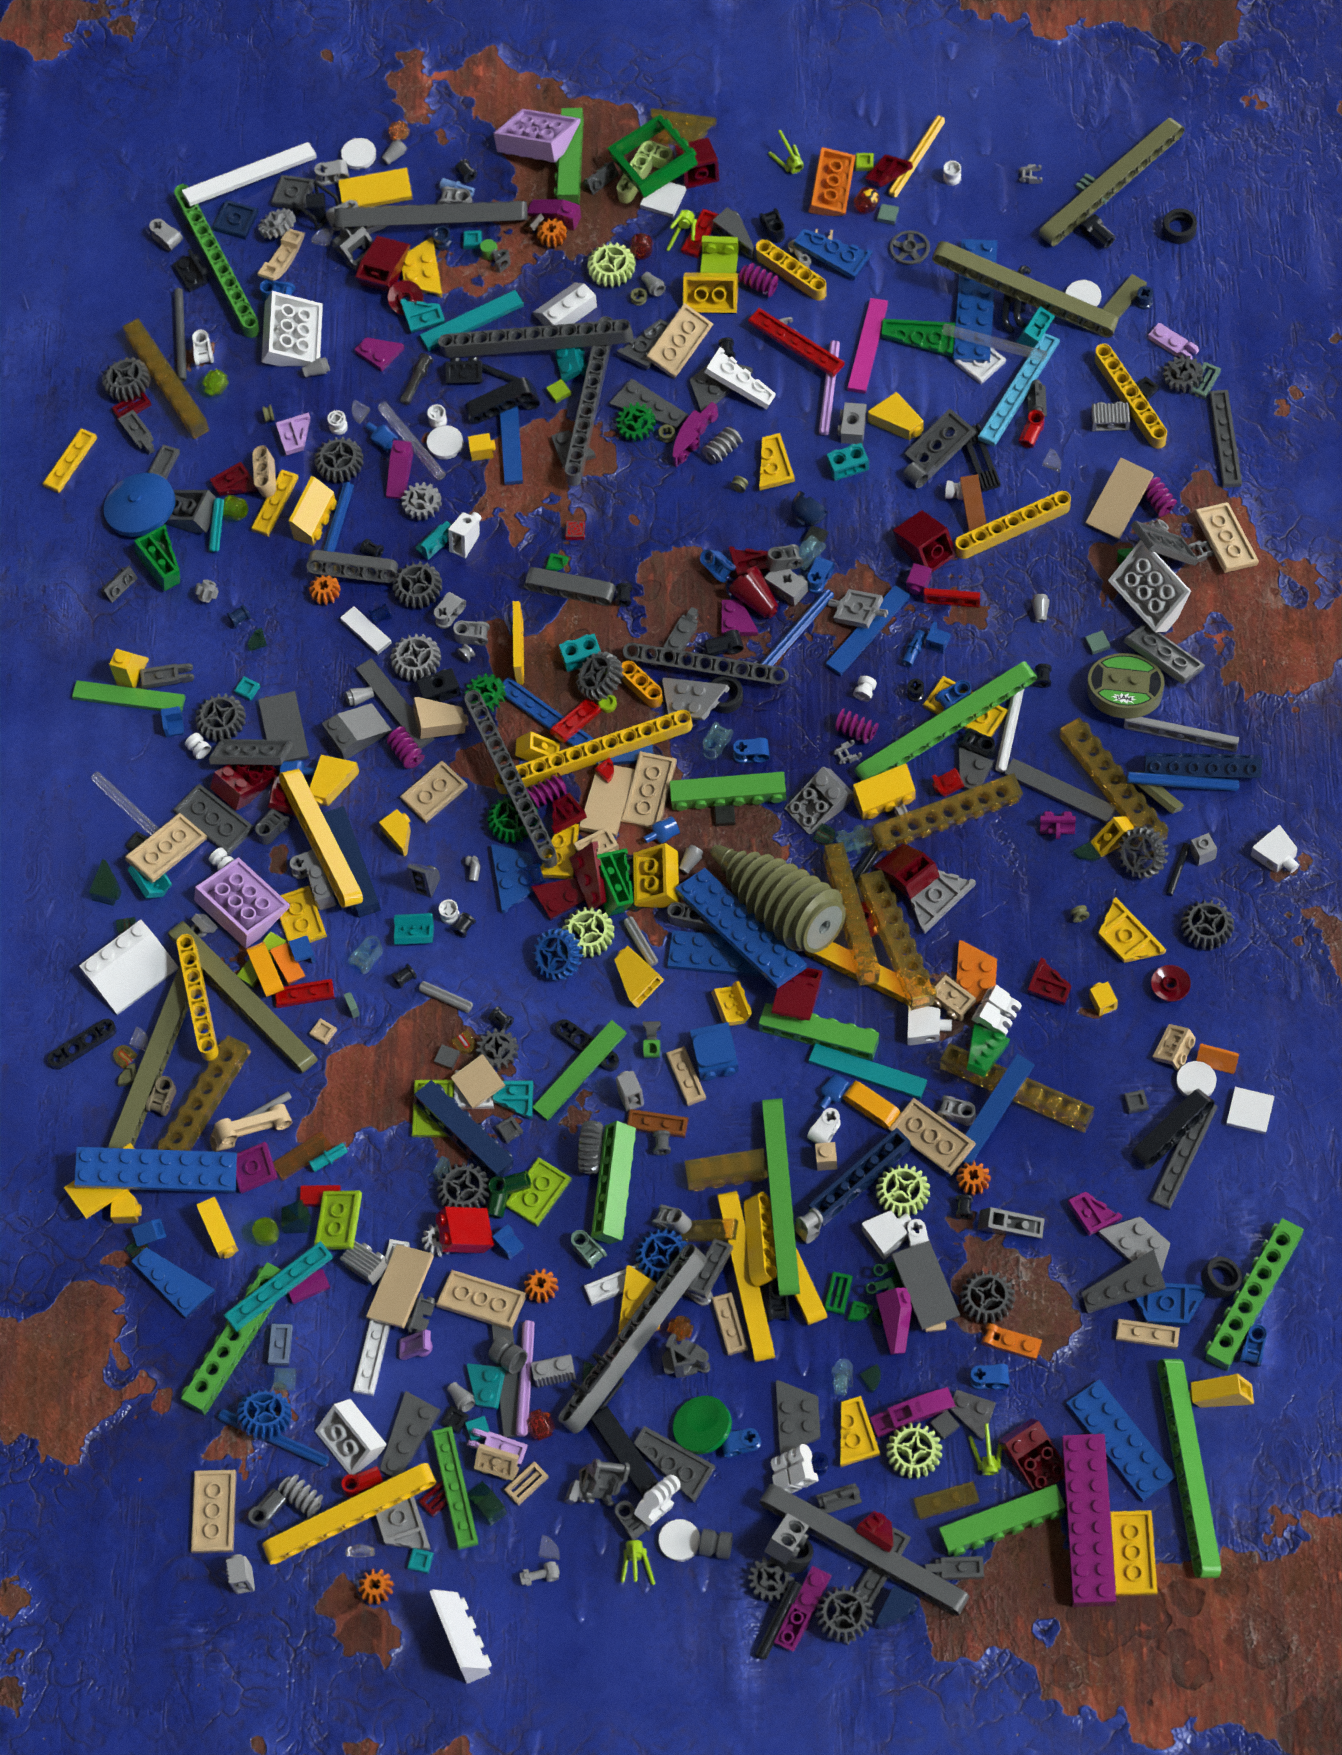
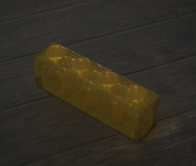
M764 1148L685 1161L689 1190L701 1191L706 1187L720 1188L725 1184L733 1183L734 1185H739L745 1181L753 1180L758 1182L768 1178Z

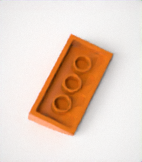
M821 147L808 213L826 216L845 215L856 155Z

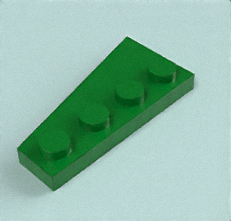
M883 319L882 338L953 357L955 323Z
M974 1024L966 1070L985 1077L1008 1047L1010 1038L1005 1037L1002 1033Z

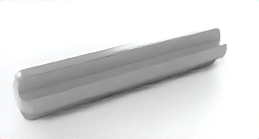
M630 916L624 919L625 927L647 964L651 967L657 965L658 959L634 918Z
M422 981L419 986L420 992L469 1013L473 1007L472 1002L428 982Z

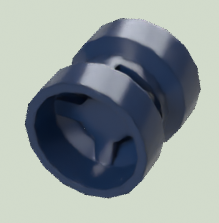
M445 226L436 227L432 233L436 249L441 251L449 249L452 244L449 229Z

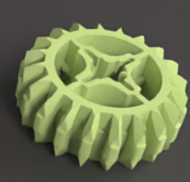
M610 242L607 246L603 243L602 248L597 246L596 251H592L591 256H589L587 264L589 275L592 276L593 281H597L598 285L603 283L604 287L610 285L612 288L615 284L620 287L621 282L626 284L627 279H631L632 274H634L636 266L634 255L631 254L630 249H626L624 245L619 247L618 242L615 245H612Z
M584 907L583 912L577 909L576 915L570 913V919L565 920V926L562 929L569 930V934L574 931L578 932V935H580L578 946L583 947L579 950V954L582 953L584 958L587 954H590L593 958L596 952L598 955H601V949L607 951V945H611V939H614V926L612 925L611 918H608L606 913L602 914L600 909L595 912L592 907L590 911H587ZM597 923L603 927V934L597 930Z
M899 1164L896 1165V1170L890 1166L889 1173L884 1171L882 1173L884 1178L879 1177V1184L876 1185V1190L878 1191L876 1197L880 1198L879 1205H884L883 1209L885 1211L890 1209L894 1214L898 1212V1217L902 1216V1213H907L910 1216L911 1211L916 1215L917 1209L923 1210V1204L928 1203L926 1197L930 1196V1191H928L930 1184L926 1183V1176L922 1177L921 1170L915 1173L916 1167L913 1166L911 1169H908L907 1164L904 1165V1168H900ZM894 1181L895 1188L887 1194L886 1190L889 1184ZM919 1188L918 1196L912 1201L911 1194L915 1192V1189Z
M910 1423L909 1429L902 1426L901 1432L898 1430L894 1431L896 1437H889L891 1442L887 1444V1449L890 1450L887 1452V1457L891 1458L889 1464L894 1465V1471L901 1469V1476H904L907 1472L909 1479L912 1478V1474H916V1478L919 1479L920 1473L927 1477V1469L934 1472L935 1467L933 1465L939 1466L940 1461L938 1459L942 1458V1453L939 1451L942 1450V1445L938 1444L940 1438L934 1437V1430L927 1433L928 1426H925L922 1430L920 1423H917L916 1428H913L912 1423ZM913 1437L911 1442L900 1444L903 1440ZM920 1438L930 1445L931 1450L920 1444ZM916 1443L917 1451L916 1454H914V1458L912 1459L911 1450L915 1447ZM897 1452L902 1453V1455L907 1456L909 1458V1464L905 1463L899 1457ZM929 1457L924 1463L916 1465L919 1459Z

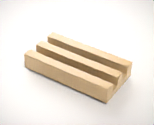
M533 1462L504 1491L519 1506L549 1476ZM536 1469L537 1471L513 1493L512 1490ZM540 1475H542V1476H541L534 1484H532L520 1497H517V1496H518L524 1489H526L537 1477H539Z

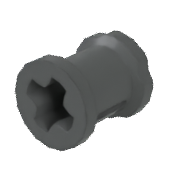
M665 1130L653 1132V1138L655 1139L653 1153L660 1156L670 1154L671 1148L669 1147L668 1139L670 1138V1132Z

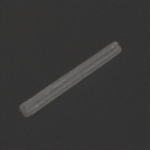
M944 324L942 334L1035 360L1044 362L1047 357L1046 351L949 324Z
M386 402L379 404L378 409L404 441L412 443L413 451L436 479L442 480L445 478L444 470Z
M95 772L91 776L92 781L150 835H153L160 829L100 772Z

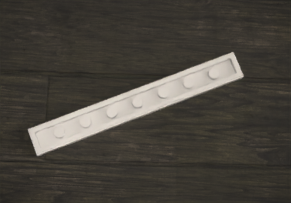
M309 142L183 189L182 194L189 206L313 160L316 158V153Z
M390 1239L385 1256L386 1264H389L397 1244L410 1247V1243ZM383 1275L380 1277L379 1285L381 1283ZM370 1320L354 1384V1393L374 1396L391 1325Z

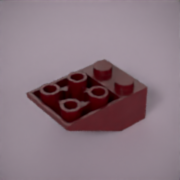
M377 236L361 260L355 276L360 285L389 292L390 288L398 281L410 244Z
M229 764L214 772L210 789L237 811L251 803L272 783L274 776H279L280 772L272 765Z
M904 843L874 866L877 871L910 900L940 877L936 863L924 852Z
M806 968L779 987L771 1013L810 1021L820 992L823 971Z
M1031 1418L998 1440L1008 1459L1033 1493L1050 1487L1064 1478L1063 1460L1039 1420Z

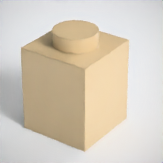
M835 1142L815 1144L817 1171L837 1169Z

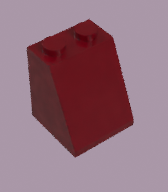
M709 137L688 142L689 148L693 147L697 153L695 158L698 164L681 175L686 189L720 181L718 159ZM674 145L676 158L684 154L678 145Z
M923 510L893 529L897 544L916 564L932 568V572L956 556L948 528Z

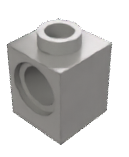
M1209 833L1191 840L1190 852L1197 865L1200 866L1216 859L1217 847Z

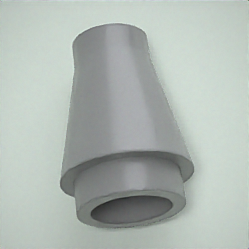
M399 139L392 141L381 158L389 165L404 155L407 147Z
M649 272L642 275L641 279L651 295L660 296L665 292L664 281Z
M319 357L302 367L305 377L327 374L330 371V367L326 357Z
M1046 594L1033 595L1031 600L1037 623L1047 622L1050 600Z
M372 687L351 688L345 692L347 704L354 707L374 697Z
M694 845L686 847L678 869L688 874L703 858V851Z
M453 1382L448 1386L447 1391L450 1393L458 1410L467 1412L473 1408L475 1400L471 1393L459 1386L457 1382Z

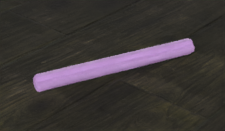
M831 341L829 352L838 357L840 343L839 341ZM827 373L819 425V434L825 436L829 434L836 375L832 377Z
M529 1320L523 1322L521 1348L527 1352L528 1357L519 1373L516 1435L522 1437L528 1434L532 1375L531 1362L533 1360L535 1323Z

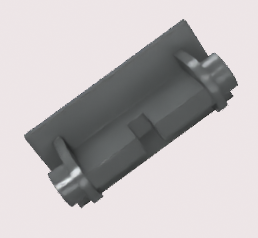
M614 161L605 163L604 166L596 171V174H592L589 178L584 179L583 185L585 188H590L592 195L619 175Z
M1035 379L1027 394L1028 414L1033 410H1040L1043 412L1044 417H1047L1046 388L1040 380Z
M129 565L121 568V571L113 577L114 580H110L100 591L112 603L138 579Z
M420 1293L419 1299H416L413 1310H415L413 1317L408 1318L406 1325L409 1336L413 1332L417 1333L427 1330L429 1319H425L423 1316L431 1317L436 1305L434 1298L427 1297V1299H424L423 1293Z
M856 1483L816 1495L821 1511L827 1514L862 1503Z

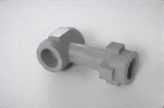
M795 240L788 243L789 252H794L799 262L810 268V257L803 254L801 249L793 245Z
M552 1561L545 1563L542 1570L530 1573L528 1569L523 1570L522 1573H519L522 1585L530 1586L533 1580L545 1577L547 1582L558 1580L560 1575L558 1565Z

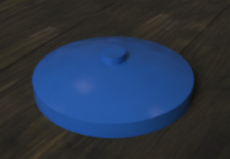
M134 474L120 481L109 492L104 503V516L115 532L129 537L143 536L160 528L170 518L175 507V493L170 483L158 474Z

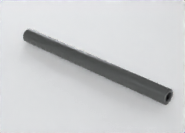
M176 288L174 289L177 377L179 382H185L187 377L183 289Z

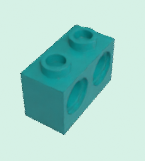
M1040 306L1032 315L1016 342L1032 351L1055 316Z
M862 443L851 444L846 448L833 450L827 454V464L834 481L869 470V459Z
M595 634L583 635L581 638L567 640L559 644L560 654L567 672L582 668V662L585 663L587 657L591 658L593 653L601 652Z

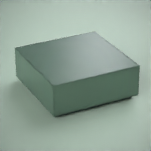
M881 204L877 222L895 225L899 207Z
M1103 630L1085 636V641L1092 655L1110 649V644Z
M348 992L344 994L352 1017L356 1018L360 1013L352 993Z

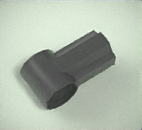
M274 1488L258 1506L253 1507L249 1512V1520L253 1527L258 1530L267 1528L272 1517L287 1502L286 1498ZM257 1515H264L263 1520L259 1522L254 1521Z

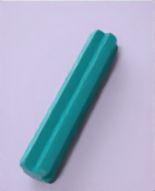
M221 498L213 500L209 551L218 552L220 547L224 500Z

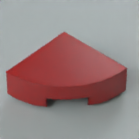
M610 757L595 768V772L607 783L614 776V765Z

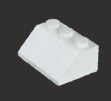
M573 283L536 309L533 314L544 326L575 323L597 307L596 295L584 283Z
M351 1399L334 1404L315 1430L349 1475H356L369 1465L387 1445Z

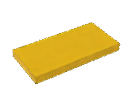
M407 168L338 180L342 204L348 200H354L358 203V207H373L413 199Z
M513 601V667L516 682L523 685V615L520 602Z
M942 676L923 704V707L937 715L942 713L944 708L940 702L935 700V696L941 690L952 686L956 682ZM965 690L959 691V693H966V692H967V691H965ZM998 705L964 726L963 729L971 728L992 737L1006 717L1008 710Z
M131 1143L123 1147L125 1149H135ZM75 1180L64 1187L86 1219L130 1190L75 1187Z
M1152 1510L1110 1512L1116 1596L1157 1595Z

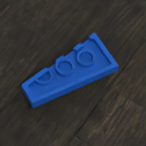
M802 229L793 244L853 280L858 276L873 253L872 250H862L856 245L851 244L850 246L841 243V240H831L825 238V235Z

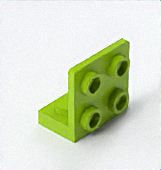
M702 236L703 253L700 273H736L739 252L738 237Z

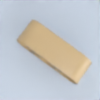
M262 445L256 447L252 454L255 486L261 495L267 498L276 492L275 460L267 447Z

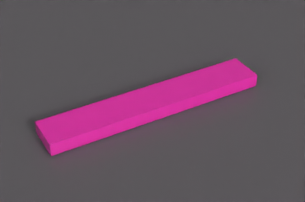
M870 298L848 391L866 394L882 331L883 319H885L888 307L887 300Z

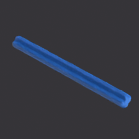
M350 482L343 484L323 551L335 552L354 485Z
M826 589L760 664L773 666L825 608L830 599H833L834 593ZM760 667L759 669L765 673L764 668Z
M1128 772L1126 775L1127 783L1228 791H1237L1239 789V781L1233 779Z
M222 1409L218 1416L219 1420L240 1429L236 1414ZM281 1434L279 1437L273 1435L272 1440L269 1437L264 1439L320 1466L326 1467L329 1462L327 1455Z

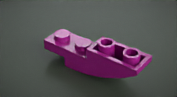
M711 402L701 413L694 410L682 425L673 448V464L675 467L680 463H684L688 455L692 451L697 450L700 445L699 435L705 432L706 427L710 423L716 421L718 406L715 403Z
M946 1387L892 1406L887 1411L870 1417L877 1436L882 1437L901 1429L902 1426L921 1422L954 1408L956 1405L949 1388Z
M814 1566L811 1567L774 1641L775 1643L794 1652L817 1610V1604L821 1602L820 1598L824 1596L823 1593L832 1575Z

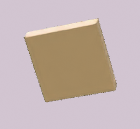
M483 1054L451 1076L473 1109L506 1086Z

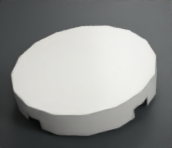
M355 138L343 146L341 157L346 161L347 167L360 170V168H368L374 163L376 149L369 140Z
M1088 280L1073 282L1065 292L1096 307L1101 302L1099 287Z
M444 425L430 432L427 438V446L429 452L436 458L447 460L454 458L462 450L463 438L458 429Z
M1192 1061L1180 1068L1176 1083L1178 1090L1185 1097H1188L1196 1089H1200L1210 1096L1216 1087L1217 1078L1214 1070L1204 1062Z
M676 1519L668 1522L662 1528L659 1534V1545L662 1553L667 1558L683 1562L691 1559L697 1553L700 1546V1535L698 1529L691 1522Z

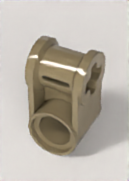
M162 1076L158 1078L146 1102L147 1111L153 1110L161 1113L162 1116L168 1114L177 1091L170 1077ZM165 1085H170L169 1089L162 1090Z

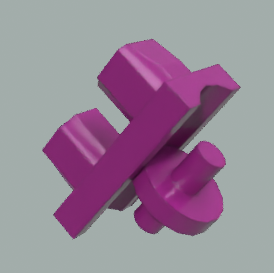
M1045 811L1040 818V834H1056V839H1060V834H1075L1076 817L1072 816V812H1063L1061 816H1054V813L1051 811Z

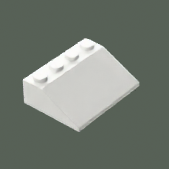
M272 291L265 301L262 362L276 366H306L320 357L323 304Z
M1141 540L1108 580L1154 632H1167L1178 619L1191 592L1157 553L1149 551Z
M139 920L79 965L85 978L117 1015L179 968L142 920Z
M430 1591L467 1684L489 1675L488 1667L492 1665L488 1655L483 1656L480 1648H483L484 1645L480 1635L475 1637L473 1629L476 1628L472 1616L467 1617L465 1610L469 1608L465 1598L460 1599L458 1592Z

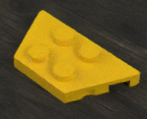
M431 237L408 251L402 267L404 280L416 283L421 288L423 294L429 292L437 294V297H443L434 240Z
M1115 897L1098 932V936L1124 963L1165 954L1166 949Z
M629 1265L626 1268L618 1335L657 1284Z

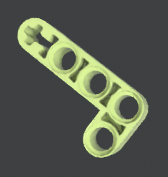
M646 141L640 146L630 165L644 179L648 176L653 166L660 169L673 161L672 150L656 142ZM623 174L617 185L618 200L624 204L630 203L638 192L637 188L625 174Z

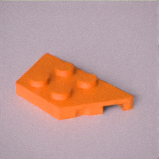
M959 940L956 983L976 998L975 1003L972 1005L973 1007L980 1004L988 988L996 985L997 959Z

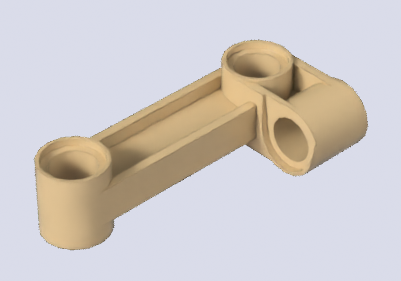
M284 1104L273 1106L269 1112L231 1121L229 1118L222 1119L214 1125L212 1135L210 1136V1144L214 1152L235 1147V1142L239 1136L273 1127L277 1130H283L292 1124V1120Z

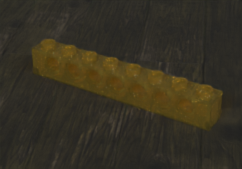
M139 318L124 325L123 329L127 340L141 361L146 364L151 376L193 439L210 431L206 418Z
M1079 717L1060 728V738L1110 803L1116 806L1120 816H1126L1134 827L1139 826L1141 828L1145 824H1151L1154 832H1160L1159 838L1164 837L1167 840L1169 830L1165 822H1161L1158 819L1155 809L1148 806L1144 795L1137 792L1135 785L1127 783L1122 767L1119 764L1116 765L1108 750L1105 751L1100 739L1091 733L1087 722H1083ZM1090 753H1096L1097 755H1096V756H1091V755H1089V754H1090ZM1101 767H1106V768H1108V769H1107V770H1102V769H1100V768H1101ZM1117 781L1119 784H1112L1111 782ZM1127 795L1130 798L1125 799L1122 796ZM1133 810H1140L1141 812L1135 813Z
M1013 773L875 824L871 832L879 850L890 851L895 849L898 844L903 843L906 845L913 842L914 838L920 836L921 838L928 837L936 830H939V832L944 831L950 827L949 825L955 823L956 825L963 824L971 817H974V819L979 818L985 814L984 812L989 810L995 812L1000 810L1003 805H1014L1020 801L1019 799L1023 792ZM996 791L1003 792L1005 797H998ZM978 798H985L987 804L980 803ZM961 804L968 805L970 810H963ZM943 811H950L952 817L945 816ZM926 817L933 818L935 823H928ZM908 824H915L917 830H911ZM896 830L899 832L900 836L895 837L891 834L890 831Z
M844 843L824 845L823 860L831 888L841 893L846 910L843 930L859 986L878 983L880 967Z
M882 870L860 875L858 887L871 913L873 922L911 1010L934 1005V999L937 996L936 988L934 985H931L929 972L923 967L922 955L917 953L915 939L911 938L909 934L908 923H904L902 909L896 904V896L889 888L888 877L884 876Z
M229 1035L220 1042L218 1056L214 1060L209 1061L207 1070L200 1075L197 1086L190 1091L186 1104L180 1107L178 1117L175 1122L173 1121L169 1125L168 1133L165 1138L160 1140L157 1150L191 1151L251 1053L248 1044ZM226 1057H232L231 1060L224 1061ZM216 1073H222L220 1077H214ZM212 1089L210 1093L204 1094L205 1090ZM198 1105H201V1106H202L201 1109H199V1110H194V1108H195L196 1106H198ZM186 1122H192L190 1126L184 1127ZM182 1138L179 1143H173L175 1139Z
M949 1043L941 1057L940 1068L993 1092L1007 1068L995 1063L985 1077L966 1070L969 1051ZM1026 1078L1012 1100L1084 1133L1094 1116L1093 1106L1030 1078Z

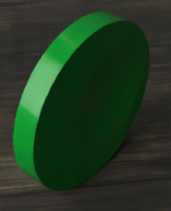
M695 1397L686 1402L677 1412L673 1422L674 1437L681 1447L693 1454L710 1453L719 1448L728 1438L732 1427L731 1414L728 1408L715 1397Z

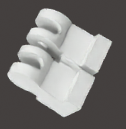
M995 985L988 988L981 1001L982 1004L978 1006L971 1020L977 1024L981 1023L991 1031L999 1032L1006 1036L1008 1033L1006 1028L1011 1027V1020L1016 1018L1017 1014L1015 1012H1019L1022 1005L1016 999L1011 998L1009 993Z
M801 1444L788 1452L782 1453L780 1456L772 1458L771 1466L774 1470V1475H772L773 1484L792 1494L801 1490L802 1487L805 1488L819 1481L817 1473L813 1472L811 1463L812 1453L807 1445Z
M667 1475L646 1492L644 1498L639 1502L634 1515L648 1526H651L672 1509L674 1502L671 1501V1497L681 1486L678 1478L674 1475Z

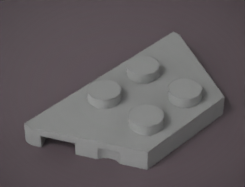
M663 678L662 680L668 714L679 710H687L691 714V719L703 721L719 703L718 699L724 691L727 693L730 688L725 684L672 678Z
M938 870L940 877L910 900L924 934L976 885L974 879L966 880L959 878V875L946 874L944 871Z
M1137 1217L1099 1231V1235L1130 1263L1154 1249L1162 1272L1170 1248V1242L1142 1217Z
M414 1496L376 1514L385 1545L422 1550L431 1549Z

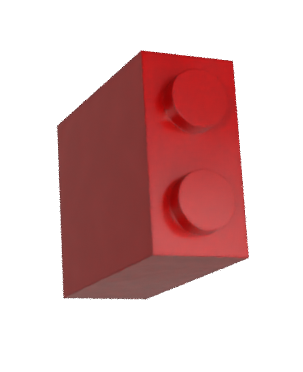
M444 1207L436 1214V1224L438 1225L440 1235L439 1241L443 1252L485 1253L494 1246L487 1208Z

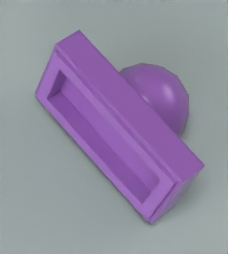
M422 1330L400 1339L399 1359L407 1360L417 1355L420 1357L428 1356L433 1348L431 1331Z

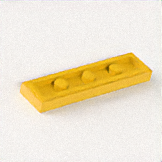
M81 428L43 482V486L60 493L96 441L97 436Z
M281 469L276 479V492L271 497L266 498L251 527L252 532L269 537L299 479L297 474Z

